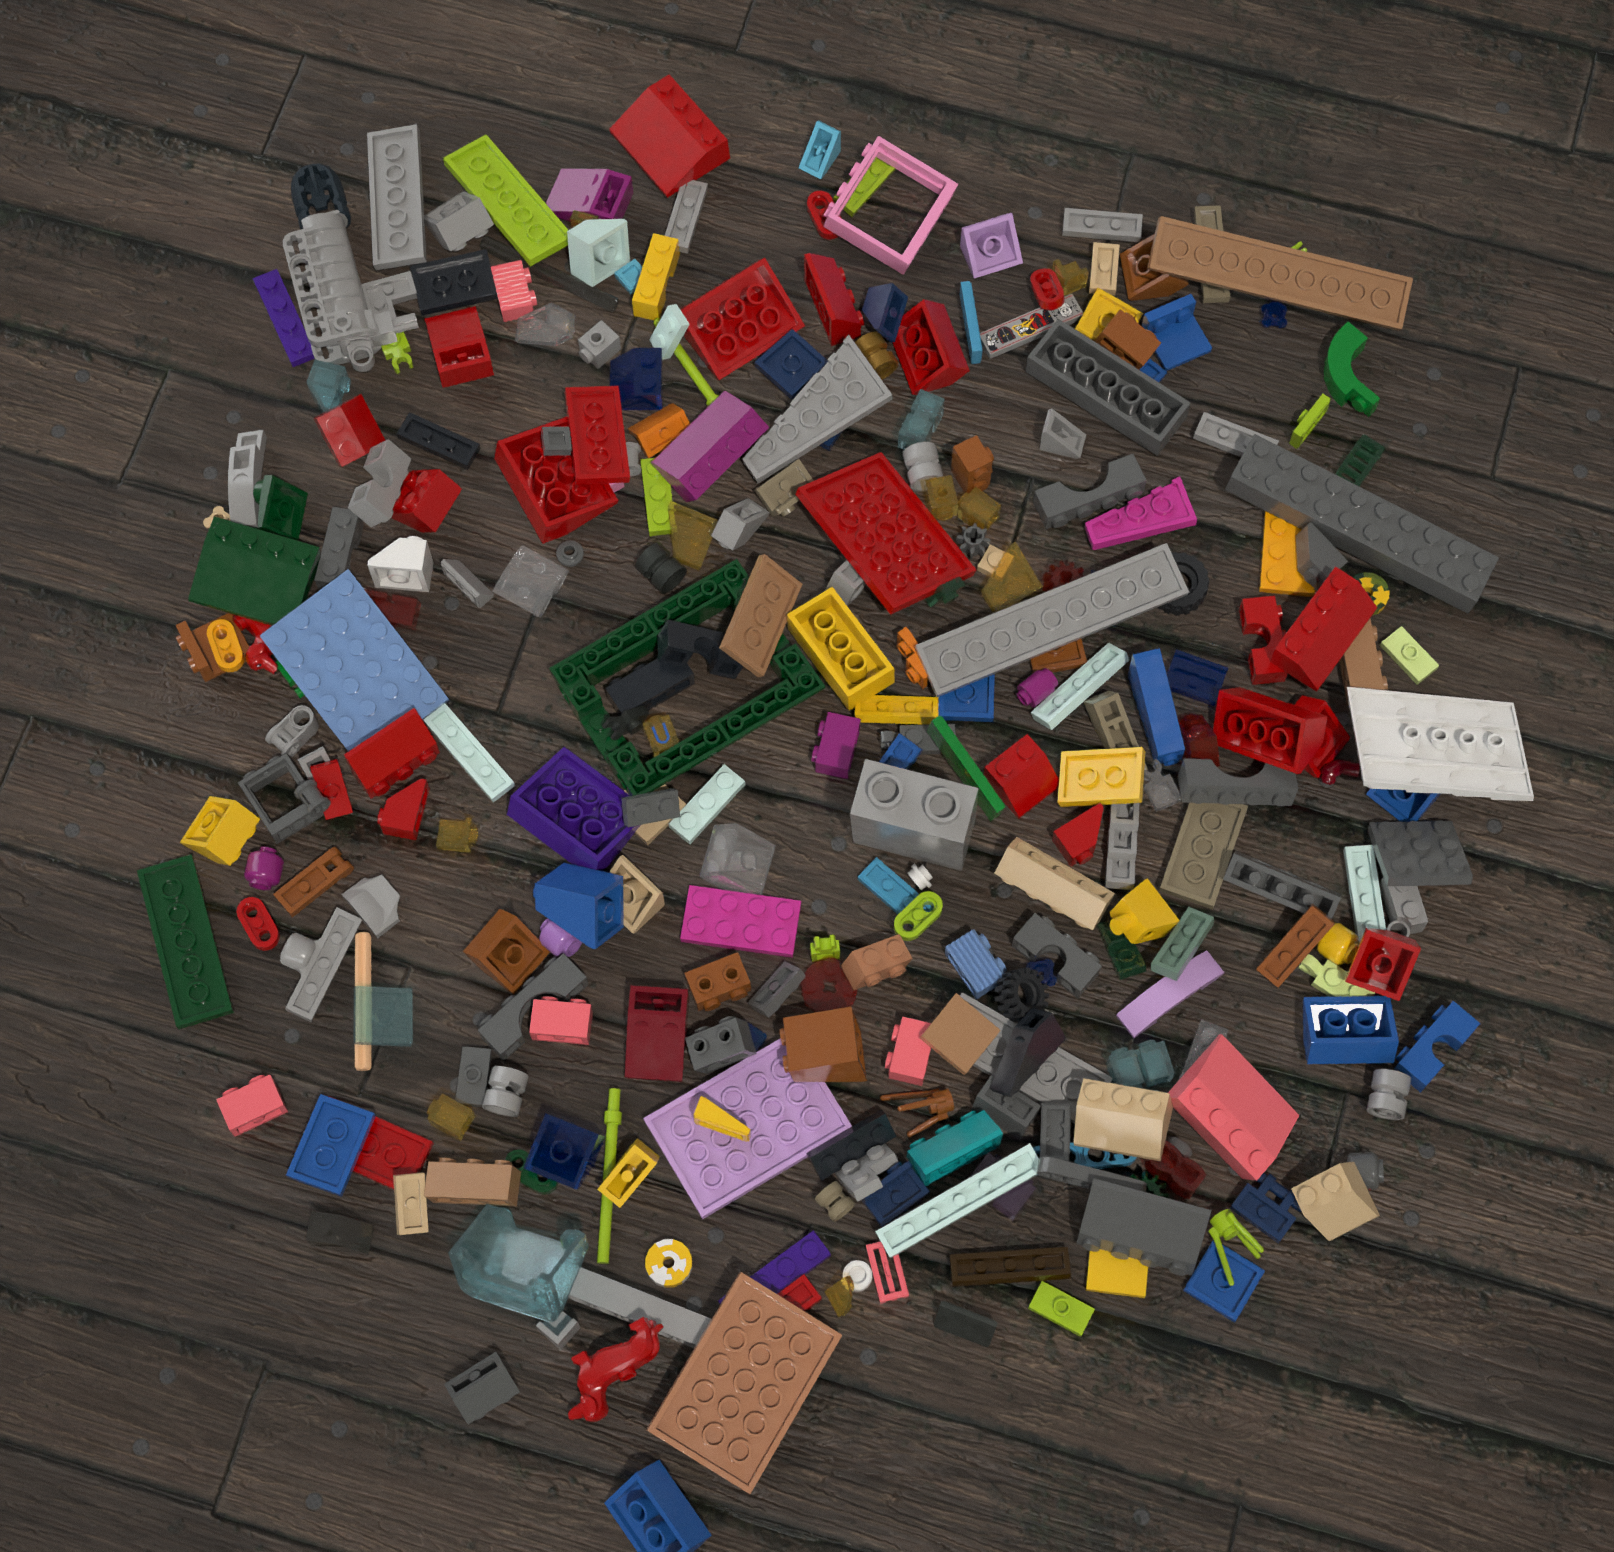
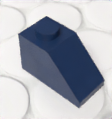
M893 283L869 287L862 311L875 330L891 343L896 340L908 296Z

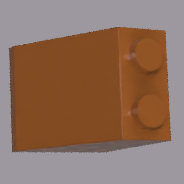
M852 1006L783 1018L784 1028L780 1029V1039L782 1046H786L787 1055L783 1056V1066L785 1073H790L794 1082L867 1081L861 1027Z

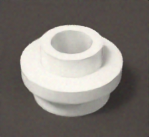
M914 863L911 866L913 869L908 872L909 876L921 890L926 886L930 888L932 884L929 880L933 878L923 864L917 867Z

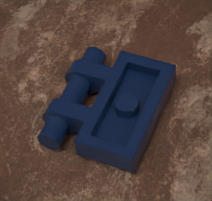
M1263 1173L1256 1181L1261 1184L1259 1189L1257 1190L1247 1183L1230 1209L1279 1244L1296 1220V1217L1287 1210L1291 1206L1301 1213V1209L1292 1189L1289 1191L1276 1182L1277 1178L1269 1173L1267 1175ZM1268 1190L1283 1200L1280 1206L1265 1196Z

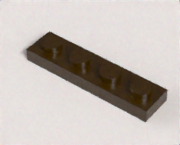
M1068 1247L950 1254L952 1287L1071 1279Z

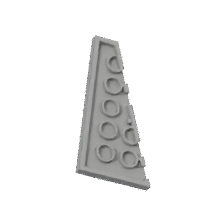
M849 335L843 341V345L838 351L828 358L827 364L821 371L816 373L792 400L790 407L783 415L780 414L775 420L774 426L768 433L763 435L743 458L744 465L757 483L765 480L893 399L891 392Z

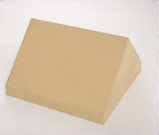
M622 855L609 873L623 876L624 926L634 934L665 903L663 893Z

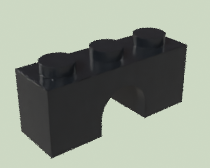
M667 620L658 634V662L684 668L693 653H697L708 661L710 674L736 679L744 667L719 648L725 636L723 632L679 621Z

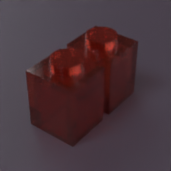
M364 589L392 626L416 630L421 603L417 599L393 595L391 598L388 593Z

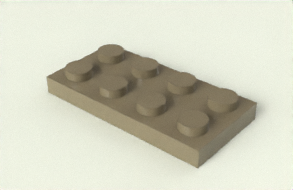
M1189 803L1159 891L1213 910L1248 806L1244 804Z

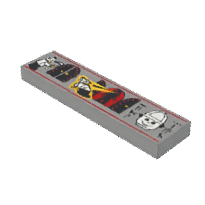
M1073 294L1065 296L1064 304L1056 310L1050 311L1039 307L981 332V343L989 359L1045 336L1057 319L1068 325L1079 321L1083 312Z

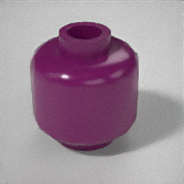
M260 847L259 851H253L248 855L244 877L249 882L250 887L267 891L280 883L284 860L276 854L277 851L275 849Z

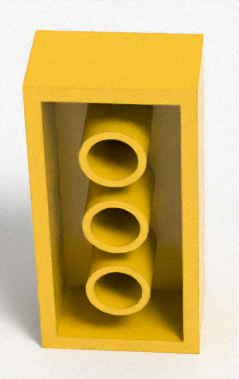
M833 587L787 614L788 630L848 711L855 708L856 704L863 703L868 698L895 683L894 667Z

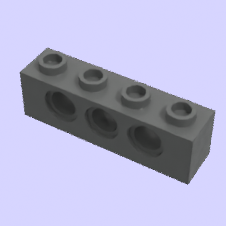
M1237 850L1233 854L1223 878L1225 881L1302 913H1305L1314 904L1331 919L1342 894Z

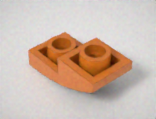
M905 627L897 634L896 646L899 652L907 658L905 671L907 677L913 684L918 683L924 689L927 687L928 676L915 650V645L918 642L909 629Z

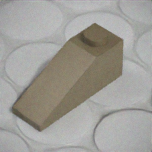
M1108 690L1084 701L1093 727L1105 749L1139 747L1119 693Z

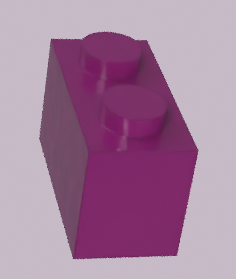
M828 712L826 721L821 720L818 730V737H822L820 746H814L811 762H815V772L848 779L860 733L861 719Z

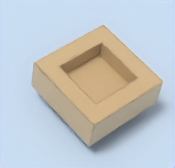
M989 545L977 566V571L1002 582L1014 560V556Z

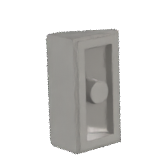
M443 559L441 561L444 575L478 608H481L493 598L494 594L459 560Z

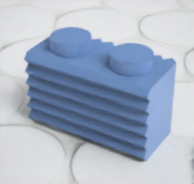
M973 929L956 941L948 944L945 947V955L977 1000L999 986L997 981L999 978H1003L1001 975L1007 969L999 957L994 959L989 949L991 946L987 938L983 934L978 936Z

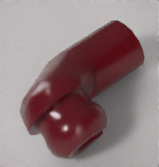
M1339 759L1334 760L1323 766L1321 781L1332 785L1336 781V776L1341 774L1358 777L1360 764Z

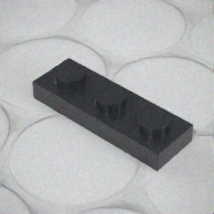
M410 412L397 432L398 439L466 470L470 468L481 449L479 443Z
M881 1109L806 1154L817 1176L822 1181L841 1170L846 1162L858 1160L866 1155L870 1148L883 1145L897 1136L885 1112Z

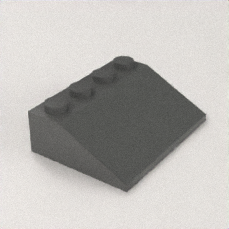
M1093 1178L1076 1244L1082 1245L1084 1249L1097 1252L1100 1249L1109 1251L1113 1257L1126 1260L1129 1257L1140 1260V1263L1147 1267L1154 1268L1159 1266L1167 1268L1176 1275H1192L1211 1210Z

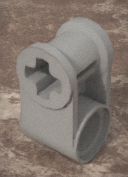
M297 706L281 722L271 728L266 735L265 741L268 744L275 745L282 752L281 755L287 753L289 758H291L316 734L319 728L318 720L309 707ZM310 718L306 725H298L301 719Z

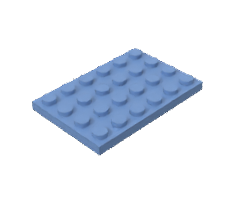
M349 569L260 635L261 639L348 752L411 709L415 708L421 719L424 720L449 701V698Z

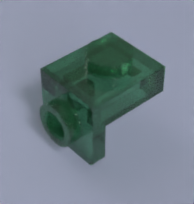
M957 577L937 587L934 594L925 599L930 608L942 602L948 604L959 597L957 592L965 587V584L961 577Z

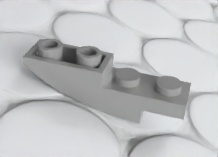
M263 430L238 433L236 447L230 448L228 501L230 521L252 528H258L259 505L254 499L253 489L256 482L261 480L267 440Z

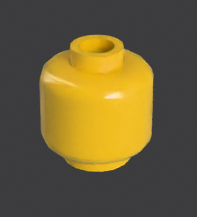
M1335 923L1318 942L1317 950L1320 955L1336 965L1349 964L1353 961L1359 947V938L1356 933L1341 923Z

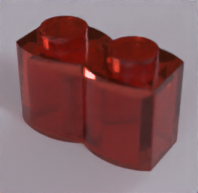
M1165 1141L1161 1161L1144 1159L1143 1161L1144 1167L1152 1176L1156 1174L1159 1176L1158 1179L1167 1181L1168 1186L1173 1192L1186 1199H1190L1206 1177L1205 1171L1199 1164L1191 1159L1182 1157L1180 1151L1168 1141Z

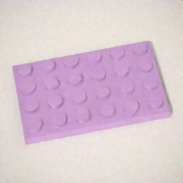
M781 1039L643 1118L702 1220L808 1157L806 1153L852 1127L825 1082H794L790 1073H785L783 1056L787 1055L786 1046H782ZM700 1096L706 1097L751 1129L750 1141L745 1142L696 1125L693 1115Z

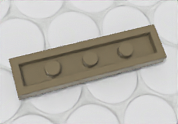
M1196 206L1194 208L1195 224L1223 231L1221 206ZM1201 283L1203 303L1229 302V289Z

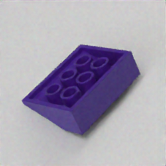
M565 747L557 752L511 795L507 815L571 864L603 871L611 864L641 826L627 827L624 825L622 798L629 797L630 795Z

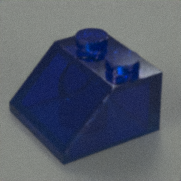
M634 348L610 361V386H619L622 410H661L663 408L662 348Z
M545 1113L524 1169L578 1190L593 1168L605 1136Z

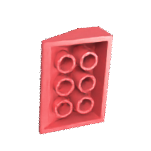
M1222 1034L1216 1037L1168 1092L1173 1108L1242 1179L1257 1181L1273 1163L1300 1116Z

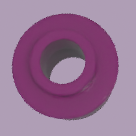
M1047 668L1037 670L1017 686L1018 693L1016 695L1024 706L1036 707L1055 691L1058 681Z

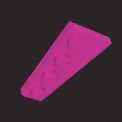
M1179 476L1173 479L1171 484L1163 488L1159 486L1141 499L1135 498L1118 510L1114 508L1086 522L1085 531L1092 550H1097L1194 526L1197 523V518Z

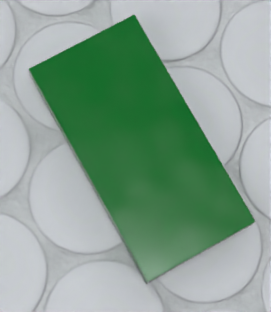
M939 715L931 721L927 733L963 784L978 788L977 803L991 822L1001 814L1005 804L944 718Z

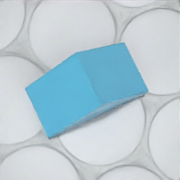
M818 120L799 169L819 179H823L841 152V131Z

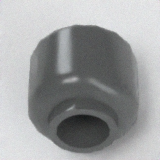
M1373 1152L1350 1153L1348 1155L1347 1162H1355L1367 1190H1376L1379 1187V1183H1384L1383 1159H1378V1156Z

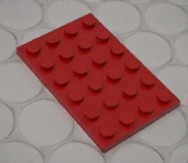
M882 452L798 487L795 495L890 615L974 576L977 570Z

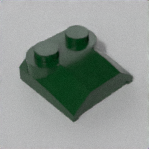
M264 475V479L257 481L253 489L254 499L259 505L258 529L298 541L308 493L273 475Z

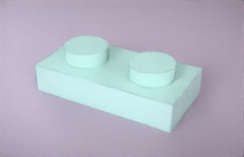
M677 304L667 307L649 339L662 360L671 358L690 325Z

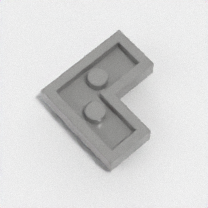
M411 271L361 284L367 307L371 309L372 315L389 311L391 319L396 318L393 305L417 299Z
M886 1144L877 1145L870 1148L867 1154L858 1160L846 1162L841 1170L835 1174L846 1190L857 1201H860L883 1187L877 1175L899 1161L895 1153Z

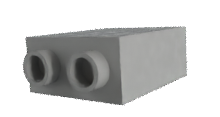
M865 759L850 812L853 843L962 871L976 820L978 788Z

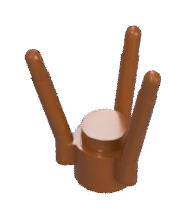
M948 1088L880 1096L882 1101L926 1097V1100L898 1106V1111L927 1106L930 1114L936 1113L932 1118L907 1132L908 1137H912L938 1121L948 1119L947 1112L954 1111L953 1098Z

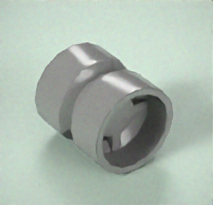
M916 443L903 451L905 466L909 470L907 475L912 490L917 492L929 491L944 483L942 467L938 463L939 455L934 443Z
M492 1067L488 1082L491 1089L486 1090L482 1107L487 1111L503 1116H519L523 1101L519 1095L525 1092L529 1076L522 1071L509 1067Z
M1375 1070L1371 1083L1374 1093L1369 1095L1367 1112L1373 1116L1388 1120L1404 1119L1407 1101L1404 1097L1409 1094L1411 1077L1395 1070Z

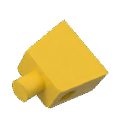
M1148 878L1124 896L1110 911V916L1112 917L1110 921L1111 931L1115 935L1124 933L1132 944L1165 937L1180 921Z

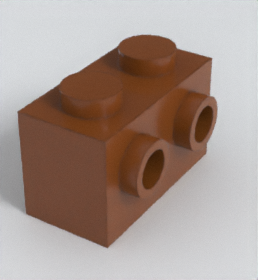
M1121 309L1094 340L1139 370L1161 344L1152 331L1144 329L1131 314L1123 312Z
M977 435L953 446L951 472L966 496L972 493L978 494L987 489L988 485H990L991 473H993V454L989 447L983 446Z
M738 952L685 972V980L698 1011L703 1009L705 1011L714 1010L721 1006V1002L729 999L732 1001L740 1000L748 995L747 992L751 991V983Z

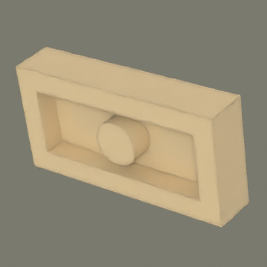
M1093 243L1089 293L1094 294L1096 289L1100 288L1115 296L1119 244Z
M425 1173L393 1175L397 1234L406 1235L428 1232L427 1201L424 1197Z

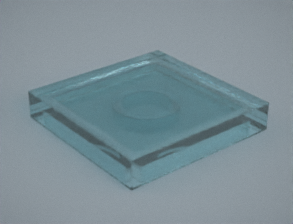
M355 986L354 1044L411 1047L413 1044L412 989Z

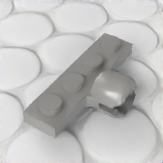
M336 907L319 940L313 941L298 933H293L288 938L282 949L280 961L283 965L298 971L301 974V978L285 1008L286 1011L312 1022L362 923L361 918Z

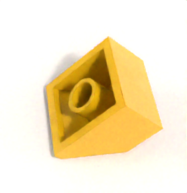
M209 796L180 843L218 864L231 866L241 855V848L247 839L251 838L255 833L256 825L260 818L236 800Z

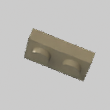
M797 459L754 489V491L771 516L781 514L784 517L796 509L794 504L799 501V498L795 495L798 487L814 480L800 459Z

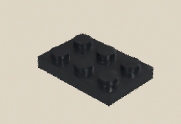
M487 249L410 266L421 316L498 299Z

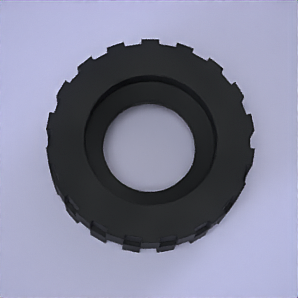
M1172 552L1179 571L1190 578L1192 586L1188 595L1157 608L1165 611L1164 613H1171L1180 616V614H1190L1191 611L1197 610L1199 605H1202L1209 586L1208 571L1204 568V564L1196 559L1197 557L1187 555L1184 552Z

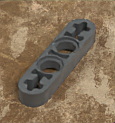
M1041 1157L1038 1161L1037 1175L1052 1180L1091 1189L1093 1178L1143 1192L1147 1190V1183L1122 1175L1051 1157Z

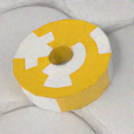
M663 1239L649 1249L645 1258V1268L649 1278L655 1284L664 1288H673L683 1284L689 1278L692 1271V1256L689 1249L682 1242L674 1239ZM666 1259L674 1261V1265L671 1268H666L663 1265Z

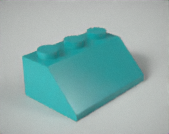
M985 1110L979 1113L971 1111L961 1117L959 1124L953 1127L950 1124L945 1125L935 1132L936 1136L927 1141L925 1138H921L909 1146L910 1150L907 1151L906 1158L913 1165L914 1172L925 1186L1000 1147L1003 1132Z

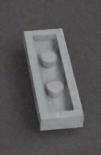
M692 180L687 183V186L685 184L679 188L665 236L679 239L680 252L687 254L689 252L708 190V183Z
M1065 208L1062 236L1140 242L1143 214Z
M1206 412L1203 413L1193 437L1195 440L1242 457L1254 434L1276 445L1279 443V440Z

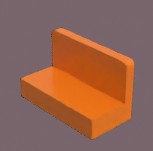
M671 403L629 427L628 430L631 435L637 438L644 455L650 458L664 450L690 423L684 410Z

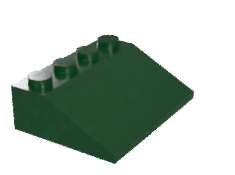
M214 516L204 540L188 601L273 626L307 600L320 560V547Z

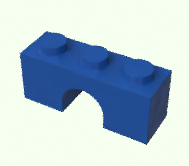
M1454 1001L1447 1008L1441 1005L1431 1017L1435 1020L1431 1027L1427 1028L1424 1025L1414 1036V1039L1417 1041L1411 1049L1405 1046L1395 1058L1399 1063L1394 1070L1409 1075L1411 1077V1085L1420 1093L1444 1066L1434 1056L1432 1044L1443 1042L1451 1046L1455 1051H1458L1480 1025L1475 1018Z

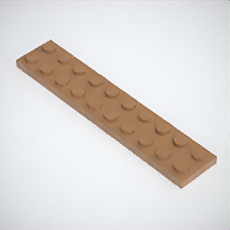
M1163 216L1158 218L1147 270L1397 331L1402 330L1413 281L1411 277Z

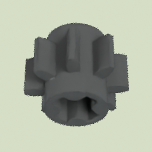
M974 523L971 527H962V535L957 536L956 543L962 544L960 550L969 555L970 559H973L978 554L984 556V547H989L990 539L985 538L987 529H980Z

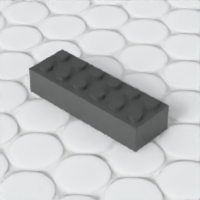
M1060 319L1056 320L1027 357L1026 372L1156 456L1159 455L1188 416L1191 402Z

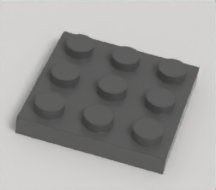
M1452 821L1369 822L1368 834L1387 887L1471 885L1473 874Z

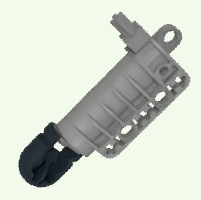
M321 163L309 164L300 168L294 174L291 182V197L300 230L288 233L283 239V247L306 335L311 344L315 361L319 366L327 368L351 362L356 371L367 372L373 368L375 364L374 354L382 348L381 345L398 342L397 333L419 328L415 313L392 319L389 311L372 315L371 309L367 307L346 230L351 224V215L347 207L342 183L336 172L329 166ZM328 190L329 195H325L324 191ZM311 194L312 198L308 200L307 195ZM330 200L334 203V211L310 216V206L315 207L316 211L328 209L327 204ZM296 240L299 243L298 247L300 253L297 255H295V251L292 246V241ZM299 263H305L306 271L301 272ZM305 283L309 284L310 292L304 291ZM312 307L317 308L318 316L313 317L311 312ZM317 327H320L321 329V337L316 336L315 329ZM321 347H327L328 359H324L322 356L323 351ZM369 357V360L365 363L360 364L356 362V360Z

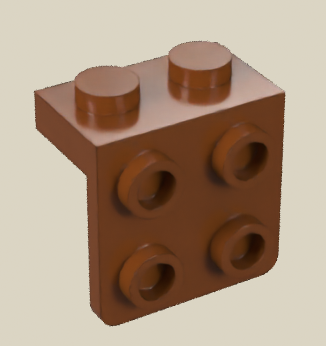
M228 613L215 619H224L233 625L244 654L245 663V654L249 645L241 630L234 624L232 620L233 615ZM183 621L175 625L180 633L175 638L182 651L188 649L192 657L188 658L187 661L194 674L200 672L204 681L207 682L225 673V671L219 668L207 637V628L213 621L192 631L187 622ZM222 633L219 635L218 638L224 639L227 636V634ZM229 657L226 662H233L235 657Z

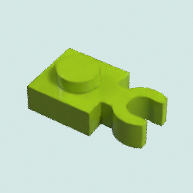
M404 332L396 334L398 342L381 345L386 360L392 359L393 369L397 374L400 373L398 365L401 362H406L410 369L413 368L412 358L407 354L411 349Z
M830 935L829 938L814 937V943H810L811 961L840 959L839 940H836L835 935Z

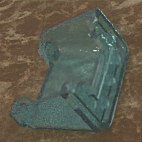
M487 1204L448 1254L457 1282L467 1295L547 1322H555L565 1307L589 1247L586 1234L579 1230H565L560 1236V1241L516 1228L513 1215L508 1209Z

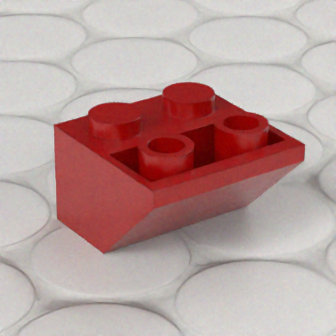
M440 469L412 470L403 480V485L400 488L401 494L395 501L391 518L419 532H436L462 488Z

